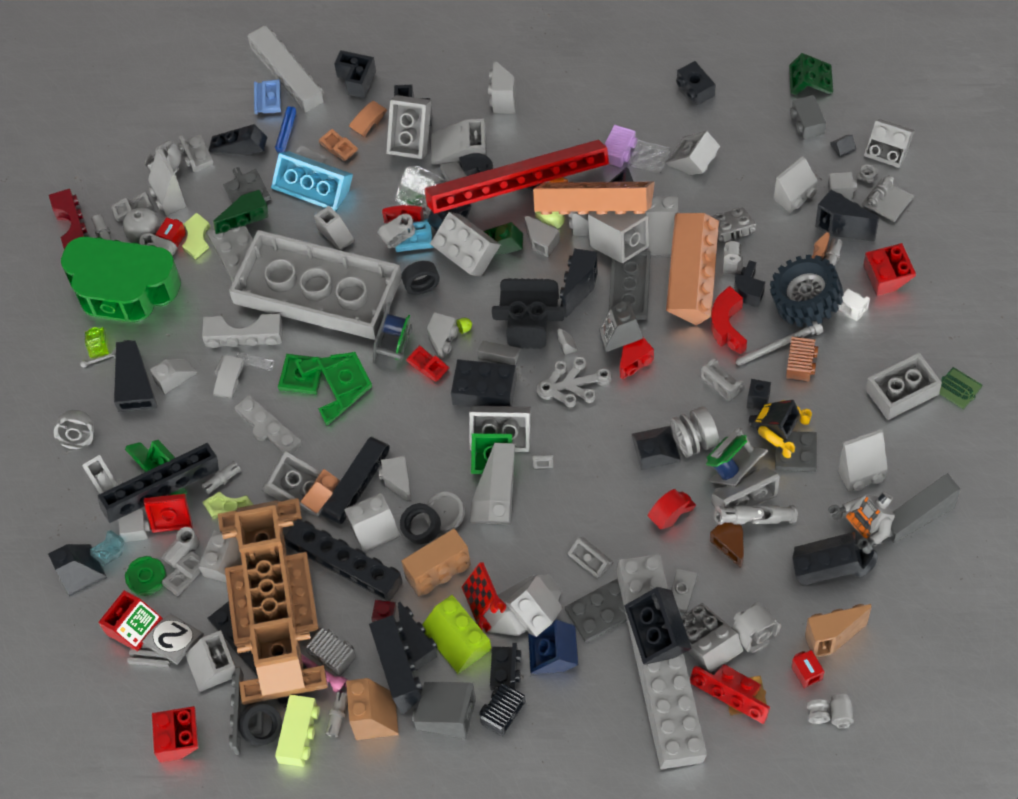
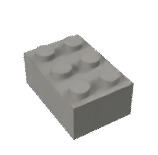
M398 95L390 99L386 154L422 159L427 155L431 100Z
M448 212L430 243L467 273L481 277L501 245L461 214Z
M917 353L869 377L866 391L886 419L889 420L939 395L942 382L922 355Z

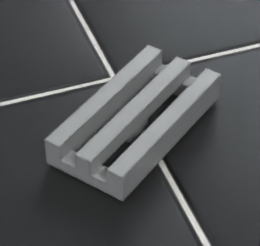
M144 644L140 648L145 650H152ZM130 649V657L127 660L129 664L170 668L171 661L168 659L163 661L135 658V655L165 658L157 652L138 650L137 652Z

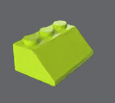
M450 595L436 605L422 624L426 631L424 634L435 641L438 647L437 650L457 674H460L492 650L490 639L453 595Z

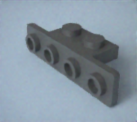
M236 667L235 674H232V686L235 687V692L231 694V706L234 707V714L230 715L231 728L233 727V735H229V747L233 749L235 755H240L241 734L238 721L241 713L253 704H264V701L243 705L239 682L243 681L244 674L240 667ZM262 711L254 713L248 721V728L252 734H262L263 732Z

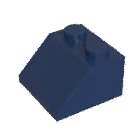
M555 620L537 637L528 634L531 674L565 672L578 665L575 625Z

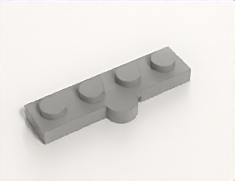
M250 395L246 396L234 407L235 411L254 427L253 435L256 440L264 441L268 438L283 453L286 451L291 455L303 445L302 440Z

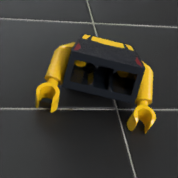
M794 400L767 403L762 406L758 415H751L749 417L750 427H756L760 437L766 439L777 448L780 446L782 448V455L785 458H790L791 452L794 453L795 446L792 442L784 443L783 440H788L798 419L802 424L808 425L812 412L809 409L800 410V407L796 406Z

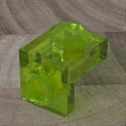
M94 327L85 332V344L90 358L109 353L104 327Z

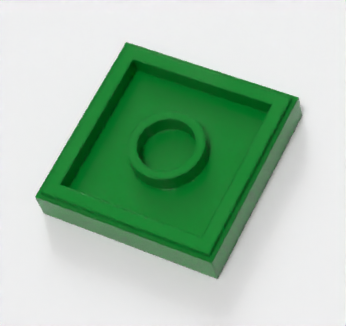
M286 354L278 389L317 395L322 371L319 370L302 378L294 361L297 359L309 360L311 356Z

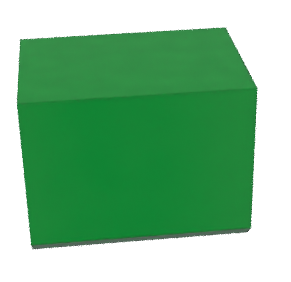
M472 433L471 474L483 473L494 443L513 444L512 434Z

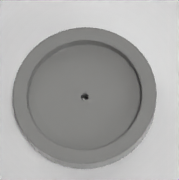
M441 492L434 495L427 503L440 517L441 528L439 532H449L454 528L456 529L462 523L465 516V506L456 494ZM425 513L426 522L430 526L431 518Z

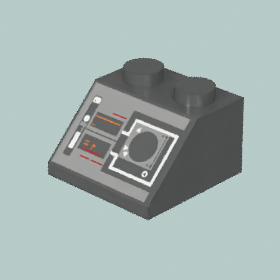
M630 301L620 302L616 306L611 307L599 329L606 352L643 339Z

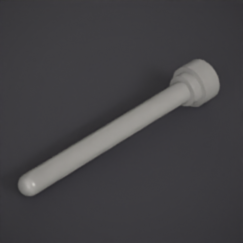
M813 321V326L807 327L806 325V328L737 358L735 363L740 366L791 343L792 336L803 338L809 334L811 336L823 333L822 324Z

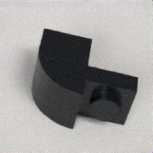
M472 153L459 157L460 166L466 176L493 169V163L486 155Z
M749 260L747 267L742 268L741 275L735 274L734 290L743 297V303L759 308L765 292V281L754 279L757 262Z

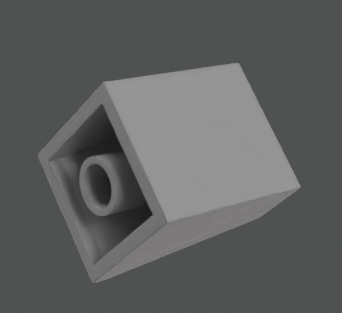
M596 211L588 214L590 247L620 263L626 262L649 247L647 214H634L631 211H627L626 214H615V211H608L607 214H596Z

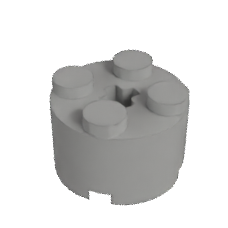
M759 601L754 603L747 611L738 612L733 618L735 623L732 626V629L738 633L741 645L747 652L750 650L752 653L770 643L768 638L772 634L776 636L781 628L780 623Z

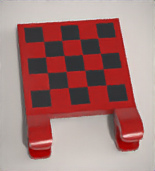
M480 562L462 585V590L476 620V624L481 630L484 628L485 632H488L491 626L483 616L489 608L493 614L498 609L500 613H503L506 605L498 597L484 563Z

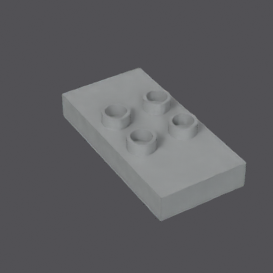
M258 230L229 293L233 304L272 314H280L283 317L375 340L388 302L392 303L402 275L400 265Z

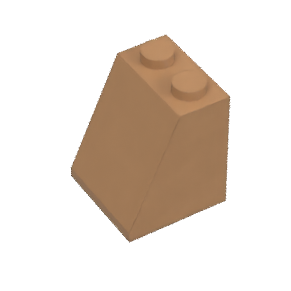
M369 678L346 681L349 722L355 739L363 740L399 735L396 704L390 690Z

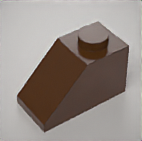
M733 523L717 525L710 532V542L737 566L741 567L744 559L742 526L740 524L734 525Z

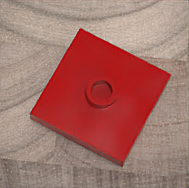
M185 494L144 498V505L152 533L193 527Z

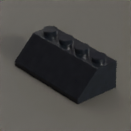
M391 615L370 623L369 626L392 698L401 714H405L422 698L419 690L423 689L419 677L414 675L413 671L417 669L413 658L409 659L407 652H410L406 639L403 640L401 636L404 633L403 626L400 621L396 622L394 616Z

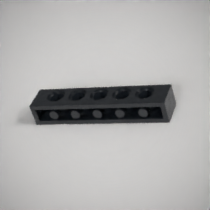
M207 442L97 495L100 509L109 523L116 521L144 507V498L167 496L218 471L217 456Z
M297 519L294 526L291 527L284 537L288 548L297 553L307 552L308 559L386 601H391L403 583L401 574L396 568H389L383 565L379 559L366 556L359 548H351L344 540H337L327 531L316 529L309 521L303 522ZM314 538L312 542H306L308 539ZM325 548H331L329 551H323ZM342 557H349L347 560H340ZM360 566H366L363 570L357 569ZM378 575L383 576L381 579H374Z

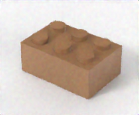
M455 528L401 560L405 578L418 597L430 593L434 587L448 582L452 576L466 571L471 565L468 546Z

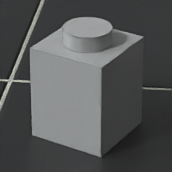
M852 172L830 173L828 190L832 189L837 193H841L847 199H853V193L857 191L856 179L853 180Z

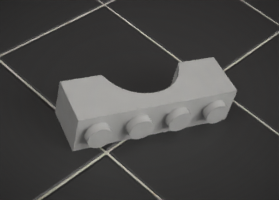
M262 314L253 325L246 328H233L229 326L223 316L203 317L202 338L206 347L282 344L283 322L280 314Z

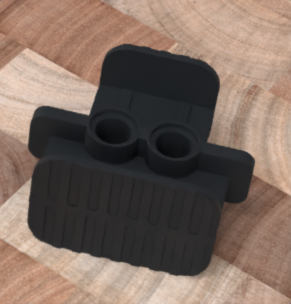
M503 279L500 282L499 306L492 307V318L494 320L508 321L506 329L508 345L521 349H541L545 347L547 321L564 320V309L558 307V283L551 279Z

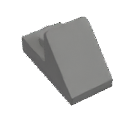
M100 454L82 464L87 476L99 494L118 486Z

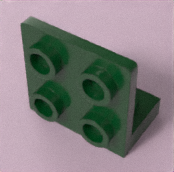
M801 53L789 65L791 94L797 96L807 86L830 95L833 93L831 64Z

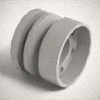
M704 406L691 410L690 419L685 414H681L679 418L674 417L670 420L675 443L686 458L691 457L693 453H700V445L704 450H709L720 443L715 422Z

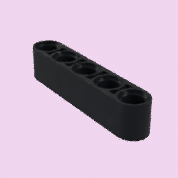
M374 437L368 438L322 510L323 517L339 525L344 523L347 518L344 509L357 503L381 466V460L385 459L388 455L389 444Z

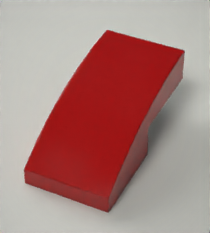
M400 205L387 207L382 210L384 223H389L402 214H409L413 222L423 221L424 219L423 209L420 206Z
M420 345L406 360L415 369L435 382L450 369L436 355L433 357Z

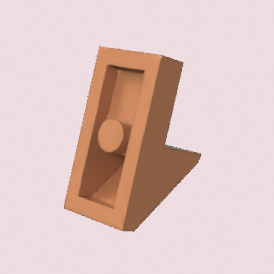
M323 469L300 503L317 514L331 497L333 490L340 480Z

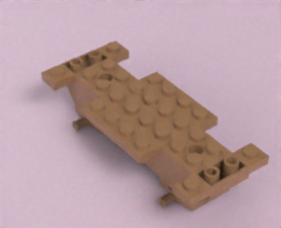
M298 498L278 502V500L218 514L220 532H222L223 540L236 537L242 559V565L225 568L234 644L237 647L238 654L251 651L258 675L257 679L239 682L243 705L328 688L324 665L303 669L299 641L311 639L310 632L319 630L307 552L289 556L286 554L283 528L294 526L293 521L297 519L302 520ZM277 652H283L282 655L274 656Z

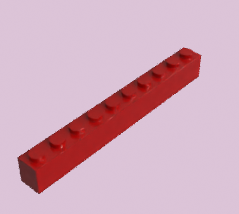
M598 139L426 187L424 190L427 206L435 214L609 164L608 150Z

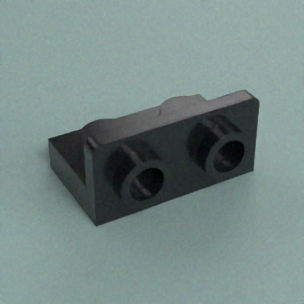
M512 643V647H492L490 690L500 687L502 683L516 690V683H520L521 677L520 670H517V663H521V650H518L517 643Z

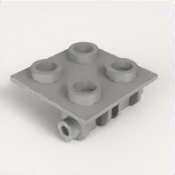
M888 175L878 182L863 201L862 206L895 222L914 195L893 185L894 179Z
M743 207L734 208L731 211L717 213L712 216L719 220V242L722 241L724 243L732 240V238L736 239V233L741 238L742 236L751 235L755 231L754 226H756V223Z

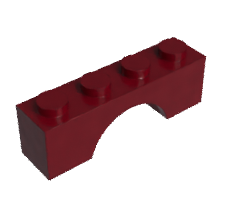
M70 188L49 195L57 220H66L71 223L69 230L60 237L64 249L69 242L79 237H85V234L88 233L85 223H81V219L84 218L81 209H77V205H80L77 195H73Z

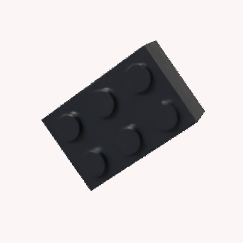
M457 359L451 389L452 404L467 407H512L517 380L516 365Z

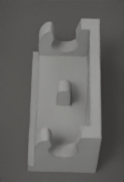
M714 358L701 368V378L730 402L745 389L744 382L735 380L719 366L718 360Z

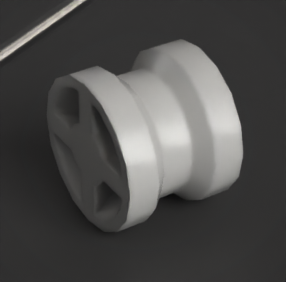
M822 699L809 701L807 703V709L810 711L808 721L814 724L830 721V714L827 712L829 702Z

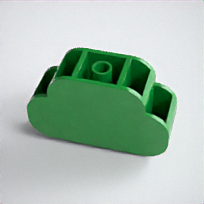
M79 237L67 244L61 257V265L83 311L93 317L126 322L142 321L152 313L154 306H163L172 302L176 298L181 286V278L172 254L168 250L155 245H140L135 242L127 243L119 240H106L100 237Z

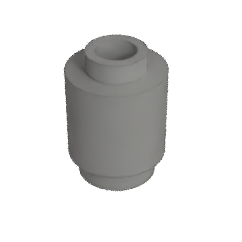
M846 694L833 695L830 701L832 724L836 725L837 728H848L854 722L852 702Z

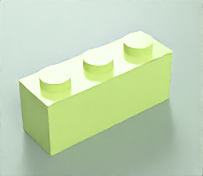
M289 695L275 754L278 763L304 767L305 760L309 759L311 749L308 746L310 739H313L315 735L314 720L318 719L320 707L317 705L315 698Z

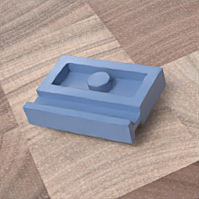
M280 80L262 81V83L254 82L255 114H258V112H263V114L281 112Z

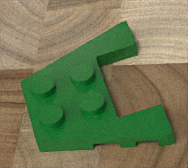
M356 352L330 355L331 357L325 358L311 357L309 360H294L302 378L321 370L336 401L318 408L326 426L331 424L372 387V383Z

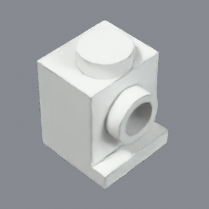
M847 289L846 292L843 291L842 305L838 304L839 311L858 321L868 309L870 298L867 296L863 298L859 293Z

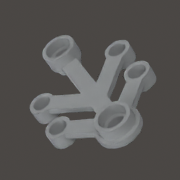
M579 356L574 359V366L566 378L558 383L556 382L560 375L567 371V366L564 361L556 362L552 375L548 380L541 381L537 385L536 391L542 399L553 397L565 403L567 407L576 405L575 395L583 398L587 403H592L595 401L594 390H584L578 386L595 382L600 386H607L612 381V374L608 369L602 368L596 374L576 378L578 373L586 366L585 358ZM565 389L573 394L565 395L559 391ZM588 394L593 395L591 398L586 397Z

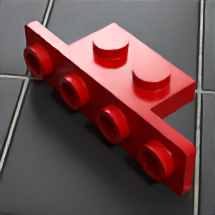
M725 664L715 675L698 666L692 669L690 684L762 724L766 722L770 706L754 698L760 691L761 684Z

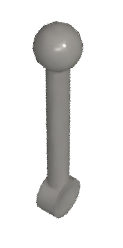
M113 350L111 354L89 361L83 360L80 365L85 368L88 364L111 357L116 358V350Z

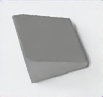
M558 329V342L563 354L567 355L578 351L572 335L562 329Z
M553 454L532 456L534 469L554 468Z

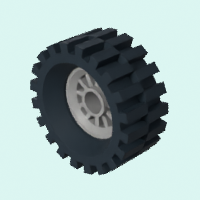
M806 255V259L797 256V261L792 262L791 259L786 261L787 266L781 265L778 268L779 273L775 272L773 274L774 281H770V293L778 313L784 321L787 319L791 325L796 322L799 327H802L803 323H806L807 327L813 326V321L821 324L823 323L822 318L830 319L832 317L831 312L836 313L839 310L837 304L842 305L843 287L835 266L830 264L828 259L825 258L822 261L821 256L818 255L814 259L811 255Z

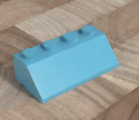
M287 151L278 155L271 189L324 208L330 206L336 212L350 190L353 174Z

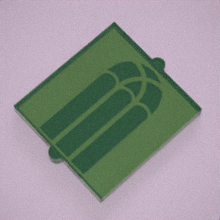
M952 367L947 375L941 379L942 384L939 394L965 409L971 400H975V395L983 385Z

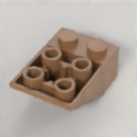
M857 604L846 610L836 609L828 614L818 613L812 615L807 620L805 632L809 650L813 651L816 658L836 652L868 624L871 604Z

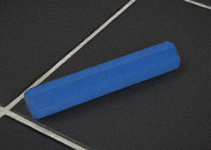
M288 106L286 108L275 145L277 152L282 153L286 150L296 115L295 107Z

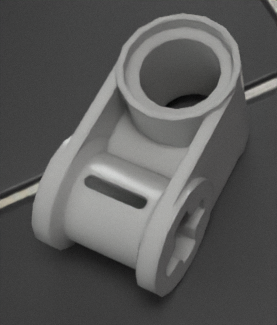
M409 214L399 215L391 222L381 226L378 230V235L388 248H395L415 234L413 219Z
M145 233L139 239L140 245H155L164 248L172 256L177 250V246L173 242L152 233Z

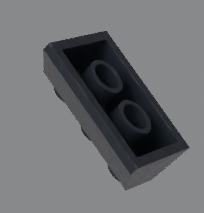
M856 532L794 547L792 558L795 575L801 585H809L864 571L860 550L857 546Z
M656 587L624 605L644 665L673 659L692 649L672 590Z

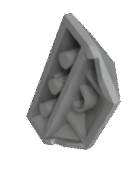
M551 574L538 575L559 601L561 589ZM535 575L498 594V597L503 602L506 601ZM507 605L503 613H500L498 609L493 614L489 608L483 616L491 626L489 633L519 636L527 631Z

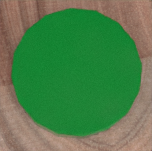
M151 556L135 559L128 566L127 572H125L127 586L131 592L140 596L152 595L163 587L162 580L167 577L166 569L162 562Z

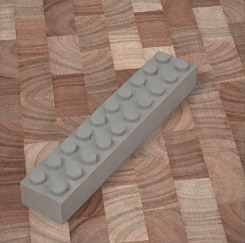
M660 554L620 559L618 561L616 573L623 605L628 604L656 587L668 589ZM625 610L660 770L703 763L707 752L684 654L673 659L644 665Z

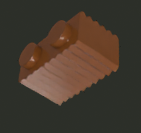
M792 336L786 372L787 379L808 382L810 381V375H815L816 363H812L813 358H817L818 346H815V339Z

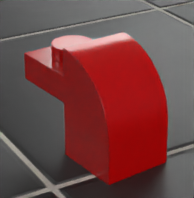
M672 489L655 503L647 516L661 530L673 526L681 514L693 511L696 504L688 494Z

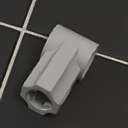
M183 527L177 532V539L161 557L172 568L176 569L177 562L199 546L197 535L189 527ZM188 537H191V539H190L189 541L184 542L185 539H187Z

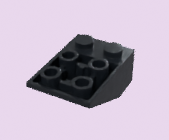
M831 189L818 204L815 227L825 233L828 232L830 236L874 242L876 240L879 217L875 213L862 208L858 203L845 198L841 193Z
M574 248L573 256L569 255V271H565L564 274L565 287H561L560 299H562L560 307L564 309V317L566 318L594 290L598 275L596 251Z

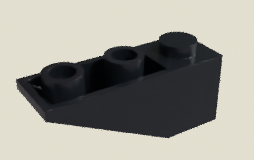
M255 124L212 136L208 151L241 155L256 154L264 151L267 136Z
M399 602V621L404 629V633L401 636L403 640H407L410 647V652H407L409 659L413 658L416 669L419 670L437 657L436 648L438 647L431 637H426L423 625L420 622L416 623L414 621V615L408 606L404 607Z

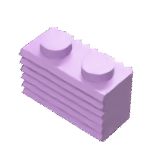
M614 125L604 144L608 150L609 165L612 164L621 168L624 162H628L631 148L634 149L637 144L634 130Z

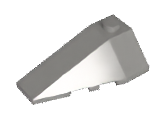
M494 443L471 501L470 523L511 525L515 444Z

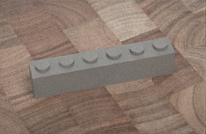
M264 25L247 35L253 51L274 76L280 80V83L305 112L324 102L322 96L324 92L321 86L314 83L309 73L306 74L300 62L297 63L292 52H288L284 43L277 40L273 30H269Z

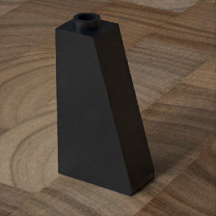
M135 340L116 342L114 403L118 412L157 408V402Z

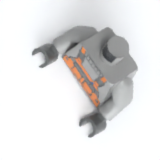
M885 491L879 497L864 495L842 504L841 508L838 505H831L828 508L830 513L838 511L832 515L834 520H840L843 513H846L844 517L863 537L857 541V546L866 554L871 553L872 545L881 544L883 540L889 537L892 522L895 518V514L888 507L893 497Z

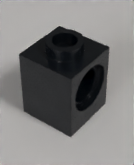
M751 379L747 408L761 410L762 406L768 403L771 382Z

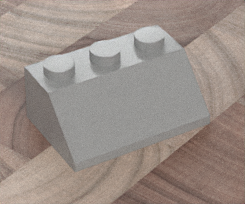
M471 406L469 412L470 451L472 433L512 434L515 452H530L531 407Z
M767 467L761 470H754L749 476L741 478L736 486L728 485L717 488L712 493V504L715 508L717 506H722L723 508L758 506L778 495L780 476Z

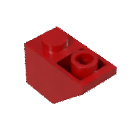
M644 337L623 346L620 363L621 379L632 376L638 369L648 366L654 360V348Z

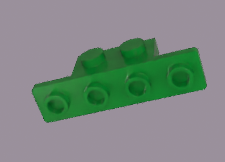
M159 440L152 441L149 450L141 442L127 445L125 448L127 453L145 472L175 458ZM183 487L169 495H187V491Z

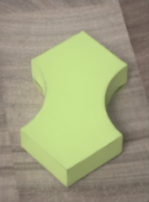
M198 213L194 214L183 224L188 232V236L182 248L195 260L209 248L204 238L207 230L210 228V224Z
M220 491L202 502L213 520L218 518L220 513L235 511L237 508L253 505L248 496L229 498Z

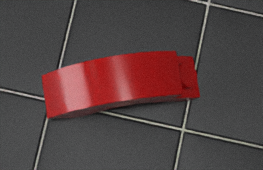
M729 286L719 294L713 304L711 330L715 340L721 347L727 343L733 351L736 350L741 355L746 351L747 340L732 327L729 320L742 309L743 297Z

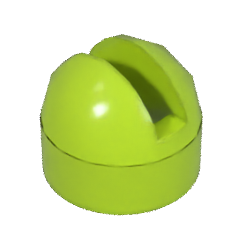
M464 317L456 320L459 332L464 334L471 330L472 321L469 318Z

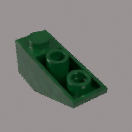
M260 190L241 195L213 220L215 234L227 232L268 218V207Z
M512 222L483 231L501 244L495 254H508L523 249V233Z

